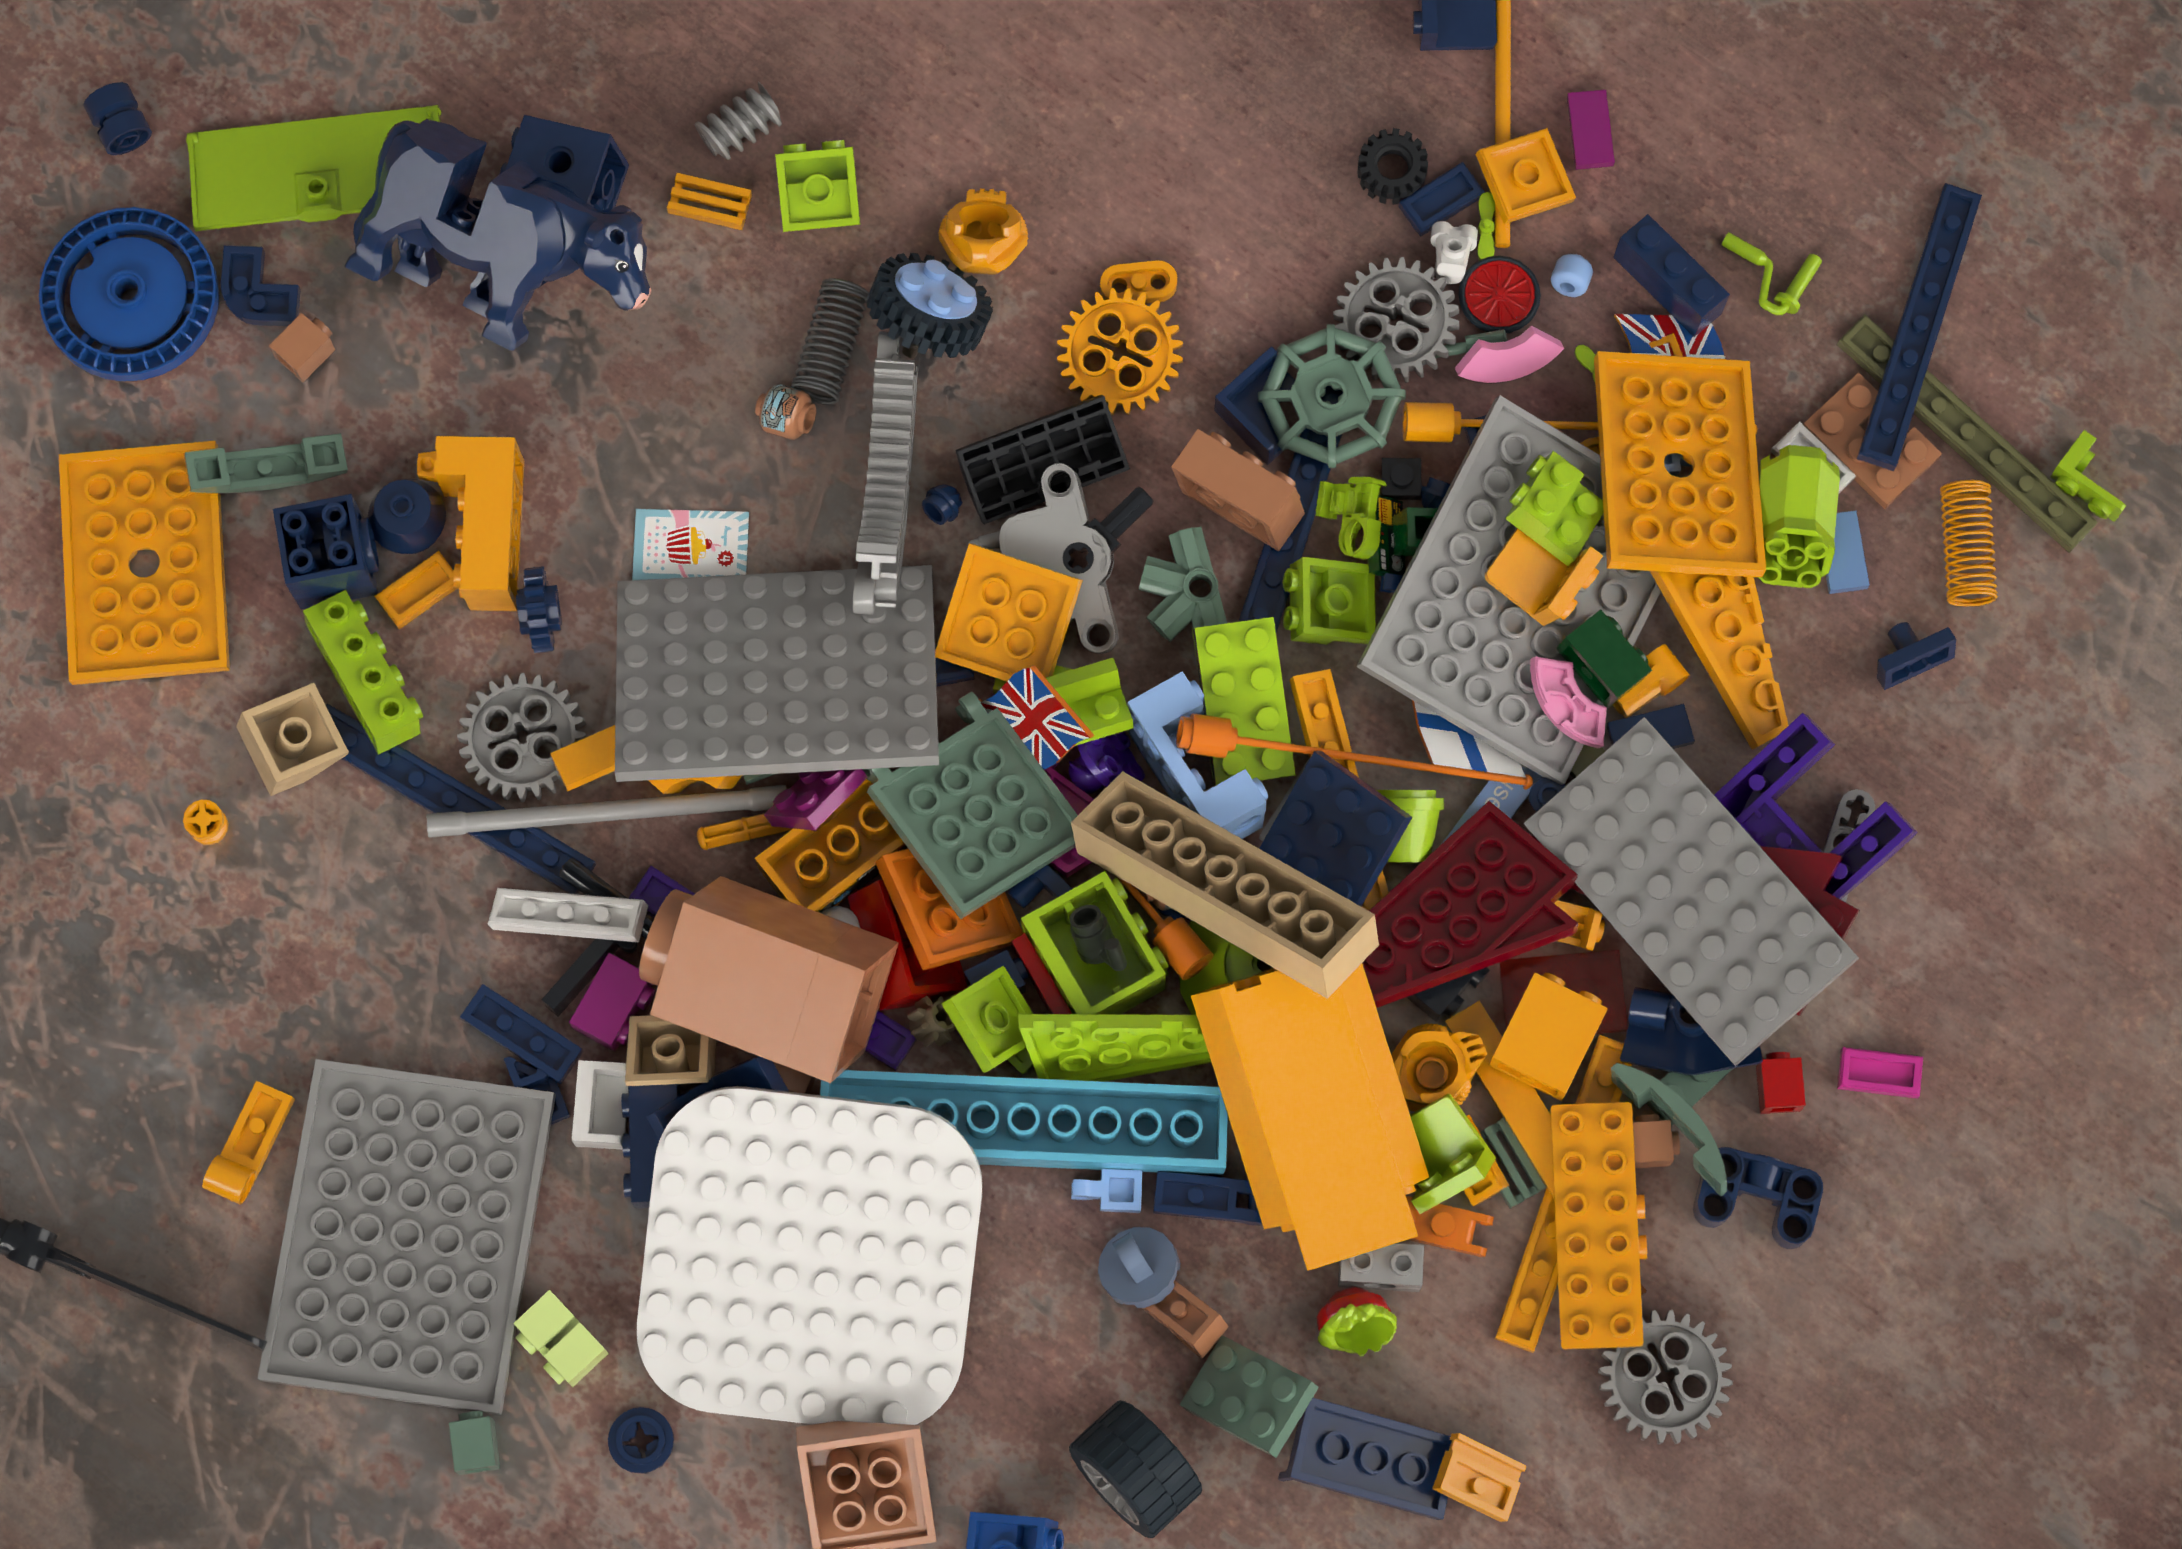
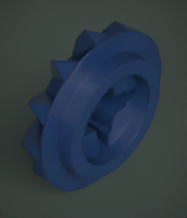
M639 1407L627 1410L614 1421L608 1435L610 1454L620 1467L631 1473L647 1474L662 1467L673 1451L674 1434L667 1419L653 1409ZM639 1423L646 1436L659 1437V1439L647 1444L645 1458H643L637 1446L624 1445V1443L636 1438L637 1424Z

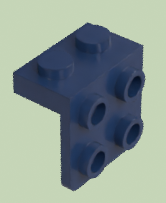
M1418 0L1419 11H1413V34H1419L1420 51L1490 50L1495 47L1497 42L1495 0Z

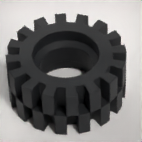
M1393 128L1392 134H1387V130L1384 129L1380 130L1378 137L1373 134L1368 138V144L1364 143L1361 148L1357 170L1358 178H1361L1360 185L1363 190L1368 189V196L1374 199L1377 195L1380 197L1379 202L1386 204L1387 199H1392V205L1399 204L1400 198L1405 199L1421 189L1422 184L1425 183L1428 169V154L1426 148L1421 149L1422 142L1418 138L1413 141L1412 133L1408 131L1405 132L1404 136L1399 135L1400 129ZM1388 154L1399 155L1406 161L1408 170L1400 178H1386L1378 169L1379 160Z

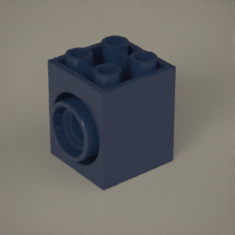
M524 115L520 127H517L513 132L511 140L512 151L508 162L502 165L500 174L523 160L540 175L566 185L574 191L576 196L593 208L603 212H609L615 208L629 163L611 134Z
M352 494L273 509L285 584L301 610L316 605L344 590L347 591L351 600L378 594L375 572L379 571V559L370 520L367 517L364 518Z

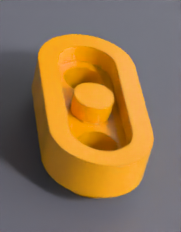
M1159 260L1117 264L1110 266L1103 272L1100 279V292L1104 300H1108L1110 289L1115 284L1122 283L1131 289L1133 300L1137 301L1138 297L1145 292L1147 295L1146 304L1153 303L1156 300L1164 302L1170 299L1176 292L1177 273L1169 263ZM1160 279L1165 285L1160 289L1152 287L1151 282ZM1125 291L1121 293L1116 292L1118 298H1123Z

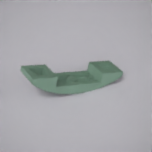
M341 433L302 438L300 444L226 453L224 448L184 453L190 491L198 493H240L285 488L324 480L347 473L348 471Z
M1620 1063L1611 1067L1612 1082L1638 1109L1650 1100L1660 1108L1698 1149L1693 1154V1168L1720 1196L1724 1195L1727 1192L1724 1163L1713 1136L1700 1116L1679 1094L1657 1078L1631 1066Z

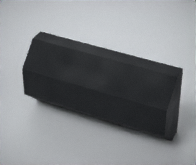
M1103 395L1096 396L955 450L971 500L984 525L1046 502L1041 478L1043 472L1053 464H1064L1072 468L1078 474L1082 487L1130 470ZM1066 472L1055 474L1051 480L1052 490L1056 493L1067 491L1071 484V478Z

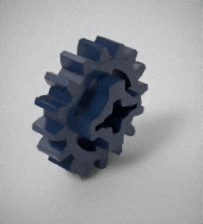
M544 566L525 568L523 576L525 588L517 589L516 595L521 635L529 634L534 653L552 652L555 643L553 631H560L562 625L557 585L549 586Z

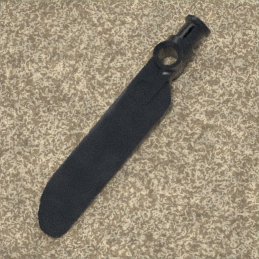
M0 1218V1254L6 1256L7 1259L39 1273L45 1262L87 1279H95L246 1345L264 1351L267 1341L99 1270L92 1264L53 1247L58 1235L24 1220L22 1222L14 1219L12 1222Z

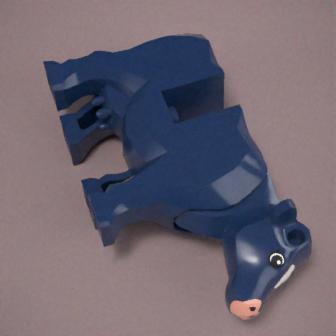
M429 119L420 123L405 120L395 124L387 133L378 155L374 194L363 207L354 223L355 253L349 256L344 265L345 268L371 281L380 280L391 272L393 266L392 245L396 238H398L401 258L395 272L424 287H428L440 279L442 269L435 257L436 250L451 263L478 272L476 278L470 284L471 293L465 297L462 306L487 318L488 322L483 329L482 337L512 351L528 339L529 331L523 323V311L531 300L534 290L547 282L568 276L579 268L588 278L607 290L617 307L624 311L640 309L648 300L651 288L645 273L647 246L642 237L643 223L642 219L635 212H631V208L620 205L609 212L593 208L576 196L574 191L566 185L540 175L523 160L489 182L484 200L470 198L469 195L487 142L469 137L450 124Z

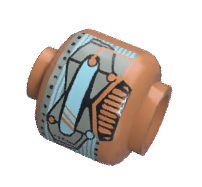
M776 384L766 394L762 393L759 396L755 413L759 416L761 428L765 432L795 440L801 437L803 433H809L816 418V406L812 403L810 395L805 391Z

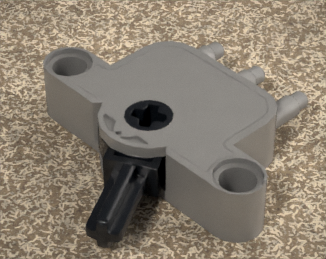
M1053 464L1043 472L1041 478L1047 507L1017 514L1007 519L1000 531L979 536L977 539L970 540L968 544L972 543L988 549L1000 547L1003 554L1083 580L1070 622L1076 621L1080 640L1085 648L1098 654H1104L1112 651L1119 639L1118 628L1106 581L1114 567V552L1122 545L1117 539L1153 505L1154 501L1143 488L1136 487L1103 521L1099 522L1096 518L1090 521L1078 474L1067 465ZM1059 472H1066L1071 478L1069 489L1063 493H1056L1051 487L1052 477ZM1077 550L1083 553L1087 550L1089 552L1085 557L1088 562L1085 568L1079 565L1074 568L1072 567L1075 561L1072 556L1074 551ZM1103 624L1108 628L1110 637L1105 645L1096 647L1091 643L1089 634L1094 626Z

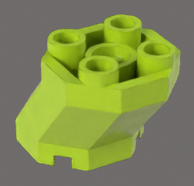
M1787 445L1779 450V456L1771 460L1770 455L1761 459L1758 469L1766 572L1763 577L1758 578L1763 583L1770 585L1812 588L1820 583L1821 577L1829 573L1835 553L1834 538L1840 482L1839 467L1834 462L1831 465L1827 461V455L1821 448Z

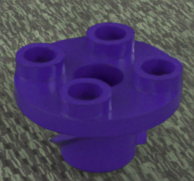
M1123 731L1078 745L1080 756L1074 761H1069L1070 765L1068 768L1073 784L1085 793L1092 794L1099 788L1102 790L1104 786L1107 787L1122 771L1142 781L1145 778V774L1129 749L1131 742L1128 735Z

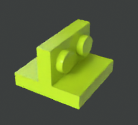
M1114 658L1046 677L1048 682L1095 735L1092 738L1078 742L1076 745L1134 728L1131 713L1121 690L1118 668Z
M1004 965L941 1003L982 1072H988L1026 1047L1019 1029L1018 1014H1033Z

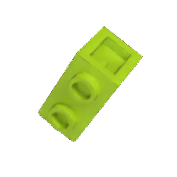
M2083 430L2050 477L2056 481L2055 484L2067 495H2076L2088 503V508L2096 516L2103 519L2109 518L2115 522L2126 505L2082 474L2096 455L2090 449L2097 440L2096 437Z

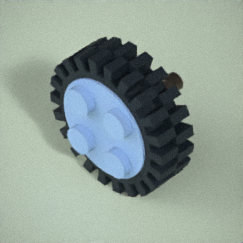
M904 253L897 254L895 259L891 256L886 259L885 263L881 264L867 297V308L871 309L869 313L871 318L878 319L876 325L881 330L890 328L887 336L893 340L899 336L904 338L901 345L904 346L902 353L906 357L915 358L918 352L926 354L928 348L932 349L934 357L942 358L944 351L949 358L957 357L958 352L964 356L969 353L970 349L974 351L977 348L993 312V307L990 306L992 303L990 296H985L987 290L984 286H975L978 280L971 275L964 278V272L958 267L953 271L948 268L949 261L942 259L939 262L934 260V256L926 254L924 261H922L918 253H910L909 258Z

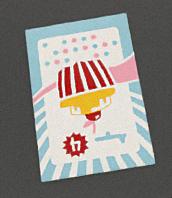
M636 509L632 580L746 575L749 512Z

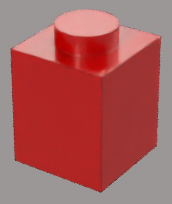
M1790 1052L1766 1054V1059H1763L1762 1063L1756 1065L1760 1114L1801 1112L1806 1106L1802 1058H1790Z

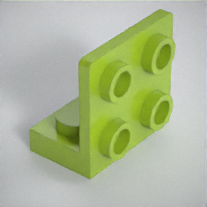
M1446 1094L1410 1115L1429 1174V1178L1417 1183L1419 1188L1411 1200L1420 1214L1485 1179L1496 1159L1493 1152L1451 1094Z

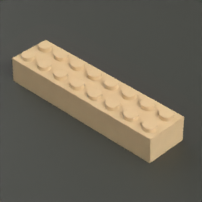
M1123 771L1071 822L1076 850L1079 855L1327 999L1379 946L1375 914Z

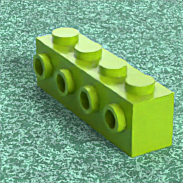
M344 590L303 610L307 629L378 755L420 735L419 719L423 718L422 711L413 696L407 698L401 689L405 682L395 664L388 666L383 657V654L387 653L381 637L377 632L370 634L365 622L369 621L361 602L359 600L352 602L347 591Z

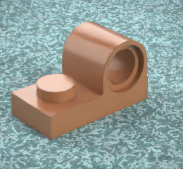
M1174 1280L1175 1287L1161 1302L1142 1309L1167 1327L1188 1349L1200 1358H1203L1229 1326L1219 1313Z

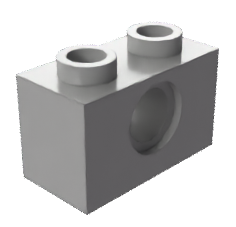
M1395 1243L1339 1261L1338 1287L1348 1288L1357 1286L1364 1289L1420 1292L1423 1282L1424 1245Z

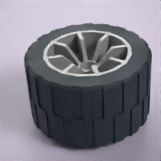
M1117 1401L1069 1446L1072 1459L1090 1485L1126 1523L1144 1537L1154 1538L1202 1493V1485L1197 1474L1178 1448L1144 1413L1126 1401Z

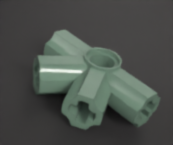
M1202 527L1179 530L1168 536L1175 563L1147 556L1139 590L1166 597L1146 619L1169 642L1190 622L1193 628L1227 623L1218 590V580L1212 568ZM1195 580H1204L1209 583L1211 592L1205 597H1196L1190 592L1189 585Z

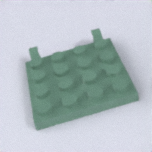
M972 691L958 700L960 705L955 707L959 717L970 725L939 743V765L900 767L893 772L889 768L862 769L868 777L867 780L874 783L869 786L868 795L960 919L1075 848L1071 822L1078 816L1000 710L996 708L987 713L978 697Z

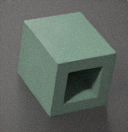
M472 1411L459 1414V1421L449 1422L454 1472L459 1475L500 1469L494 1419L490 1416L484 1417L483 1411Z

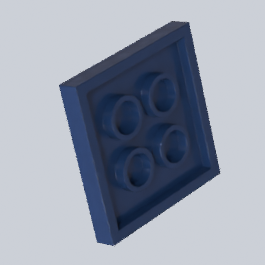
M1314 751L1259 849L1357 905L1362 906L1413 817L1323 751Z

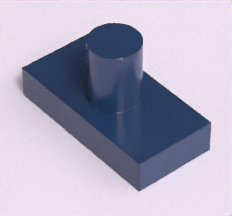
M1908 622L1895 625L1888 632V637L1897 651L1878 659L1877 679L1883 689L1886 690L1955 658V636L1950 628L1947 627L1919 640Z
M1046 865L1011 887L1007 893L1025 909L1043 889L1056 899L1073 888Z

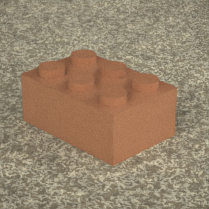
M1197 429L1171 466L1182 493L1275 550L1280 551L1305 514L1300 501L1301 497L1295 487V481L1283 472L1276 471L1273 474L1264 469L1261 460L1247 451H1244L1242 455L1230 448L1231 444L1221 435L1215 432H1211L1208 435Z

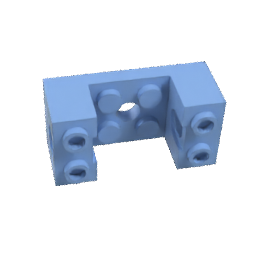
M1182 671L1128 701L1127 706L1133 719L1134 728L1127 730L1169 798L1241 839L1263 828L1268 794L1257 777L1252 779L1246 769L1204 792L1203 790L1206 789V785L1201 775L1195 768L1191 770L1182 759L1185 757L1183 748H1177L1176 746L1177 728L1181 716L1190 717L1192 713L1204 714V694L1195 680L1189 682Z

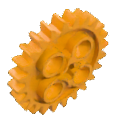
M1111 288L1108 300H1104L1100 293L1096 292V304L1091 306L1087 301L1082 300L1081 304L1084 313L1082 315L1074 311L1069 313L1075 322L1074 326L1062 325L1061 327L1069 335V339L1057 341L1059 347L1067 349V353L1057 357L1058 362L1069 364V367L1064 369L1061 375L1063 378H1075L1070 384L1069 390L1073 392L1082 388L1081 402L1091 397L1103 395L1111 415H1114L1117 405H1123L1126 415H1130L1131 404L1137 403L1138 407L1145 411L1144 399L1149 397L1158 404L1160 401L1156 391L1159 388L1166 392L1171 391L1169 384L1165 381L1166 378L1178 379L1179 373L1171 368L1172 364L1183 363V357L1173 354V350L1183 347V341L1171 339L1173 335L1180 331L1179 326L1172 325L1167 327L1166 323L1172 317L1171 312L1168 311L1159 315L1157 313L1161 305L1159 300L1147 306V295L1145 292L1138 297L1137 301L1132 299L1130 288L1126 289L1123 298H1118L1115 289ZM1106 317H1115L1121 322L1120 330L1115 335L1107 336L1100 332L1099 325ZM1151 332L1156 336L1157 342L1154 348L1142 351L1136 347L1135 339L1140 333ZM1090 336L1096 337L1117 348L1121 343H1126L1127 352L1151 360L1153 365L1146 367L1127 356H1122L1119 361L1114 360L1115 356L1112 350L1088 342V338ZM1094 352L1102 354L1106 359L1104 367L1096 372L1089 371L1084 367L1085 358ZM1126 368H1136L1141 372L1142 377L1137 385L1127 387L1120 382V374Z

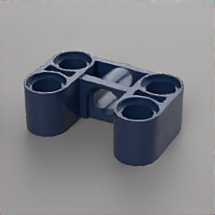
M1731 1147L1718 1148L1722 1159H1726L1732 1164L1733 1175L1726 1177L1727 1192L1722 1196L1702 1176L1700 1177L1693 1205V1213L1696 1220L1705 1227L1715 1228L1721 1226L1731 1216L1737 1196H1741L1744 1193L1770 1200L1772 1205L1777 1207L1772 1225V1235L1779 1246L1785 1249H1795L1804 1244L1811 1237L1823 1194L1821 1177L1811 1169L1788 1164L1770 1156L1751 1154ZM1797 1180L1807 1182L1812 1189L1811 1198L1801 1199L1797 1197L1793 1191V1182ZM1709 1197L1719 1199L1724 1207L1723 1215L1718 1217L1709 1215L1704 1209V1200ZM1794 1219L1798 1221L1803 1229L1802 1236L1799 1238L1789 1237L1783 1229L1784 1220Z

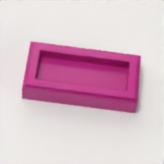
M1843 1047L1840 1053L1837 1089L1918 1099L1921 1090L1923 1057Z

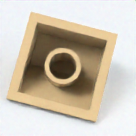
M315 683L242 712L236 726L270 796L308 781L349 753Z
M652 1015L630 1016L625 1075L626 1086L707 1083L713 1077L716 1059L715 1039Z

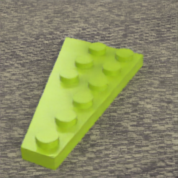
M1018 1014L1019 1029L1038 1079L1105 1082L1211 1063L1197 1015Z

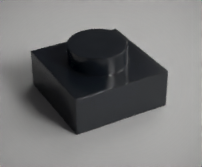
M1382 458L1381 480L1386 482V486H1381V496L1396 500H1421V458Z

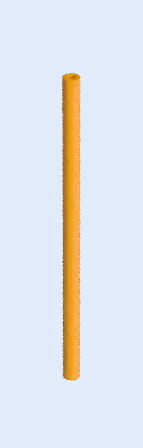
M1495 0L1497 42L1495 45V144L1511 140V0ZM1495 203V247L1508 248L1510 247V223H1503Z

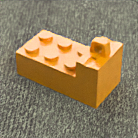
M436 436V451L418 453L417 476L420 480L438 482L444 497H458V510L463 511V525H457L456 548L461 549V564L455 563L454 586L459 587V596L465 599L470 610L517 611L516 595L519 582L524 459L515 437Z

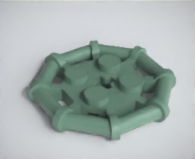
M1327 324V328L1287 345L1282 343L1277 348L1278 354L1264 388L1261 392H1258V402L1263 404L1279 440L1277 445L1283 451L1289 449L1328 464V468H1336V464L1379 447L1382 449L1387 444L1385 439L1402 400L1406 399V391L1401 389L1384 351L1386 346L1380 341L1375 343L1335 328V324ZM1335 344L1363 354V356L1358 361H1349L1341 358V355L1335 353ZM1327 345V354L1306 363L1298 357ZM1371 363H1373L1384 388L1371 387L1364 371ZM1291 364L1298 370L1295 383L1292 385L1291 390H1280ZM1331 386L1334 391L1341 389L1343 394L1338 397V403L1331 404L1329 401H1322L1321 397L1325 395L1324 388ZM1372 400H1385L1373 427L1365 420ZM1279 402H1292L1299 420L1291 428ZM1357 427L1366 434L1336 448V436ZM1306 428L1316 434L1328 436V448L1298 436Z

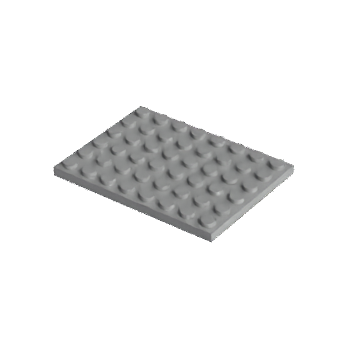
M1500 395L1493 401L1356 667L1542 777L1563 785L1584 744L1562 733L1542 710L1531 681L1530 659L1542 657L1566 661L1556 647L1566 636L1600 609L1606 616L1613 617L1622 628V635L1634 646L1661 590L1650 571L1607 568L1604 513L1581 550L1583 551L1591 546L1603 555L1595 567L1599 570V574L1588 588L1584 590L1581 587L1574 597L1578 603L1565 620L1559 618L1543 626L1485 580V572L1517 528L1505 519L1513 506L1509 499L1520 484L1528 482L1530 477L1526 474V471L1539 455L1545 458L1552 451H1555L1585 474L1580 483L1603 500L1600 455ZM1574 671V678L1581 692L1592 702L1604 706Z
M932 565L902 566L896 607L875 606L873 615L853 613V591L857 569L617 581L616 782L939 765Z
M315 1059L264 1339L267 1341L264 1351H262L257 1379L264 1382L502 1415L516 1333V1326L513 1323L519 1316L556 1094L548 1091Z

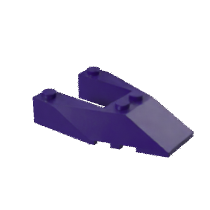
M1802 713L1714 796L1759 846L1823 852L1776 800L1831 750L1835 743L1808 715ZM1885 801L1830 852L1842 856L1843 859L1825 891L1839 899L1844 898L1887 862L1918 832L1891 803Z

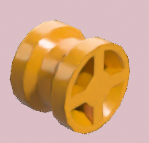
M201 799L195 801L184 812L183 823L185 829L195 841L201 844L212 845L218 843L228 831L226 815L216 803L210 800ZM211 822H215L211 825V827H209L208 831V826L211 824Z

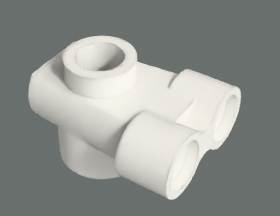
M1445 221L1433 224L1430 241L1436 247L1434 271L1437 279L1444 277L1446 284H1456L1462 281L1465 276L1470 251H1473L1477 246L1478 230L1476 227L1469 224L1453 227Z

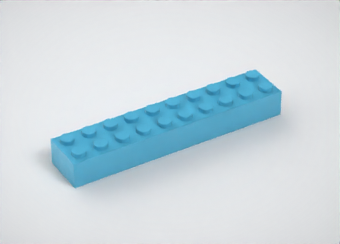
M845 1070L831 1083L821 1080V1096L907 1105L929 1110L952 1123L966 1139L970 1147L973 1148L979 1165L1088 1170L1121 1169L1155 1173L1162 1171L1222 1176L1226 1169L1228 1113L1219 1087Z

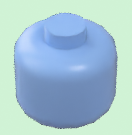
M1578 254L1561 256L1557 260L1550 281L1553 288L1560 294L1568 297L1583 295L1587 291L1593 275L1592 265L1583 256Z

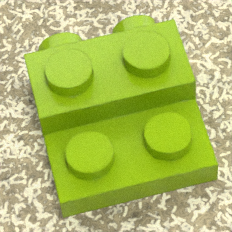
M844 140L821 142L822 150L807 151L806 143L783 145L784 153L775 154L783 232L860 225L853 147H845Z
M1552 451L1545 458L1539 455L1529 466L1526 474L1530 479L1526 484L1524 482L1520 484L1510 497L1509 502L1513 506L1505 519L1565 565L1569 566L1576 560L1604 513L1603 500L1580 483L1585 474L1555 451Z
M1301 557L1290 564V568L1286 569L1283 576V588L1286 592H1290V606L1284 612L1283 625L1286 630L1291 631V641L1325 645L1332 641L1368 645L1376 629L1375 574L1369 573V564Z

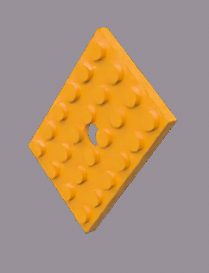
M1597 351L1594 357L1607 568L1763 577L1766 572L1750 361ZM1673 453L1681 454L1684 461L1692 465V473L1683 478L1671 475L1664 466L1665 457Z
M215 440L59 454L69 682L72 685L230 671L221 494L191 492L184 457L185 452L218 448ZM143 549L156 552L160 560L157 571L148 577H138L130 570L131 559L137 555L138 551Z

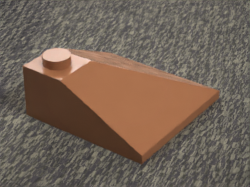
M833 1421L796 1427L797 1452L813 1549H892L937 1542L920 1425Z

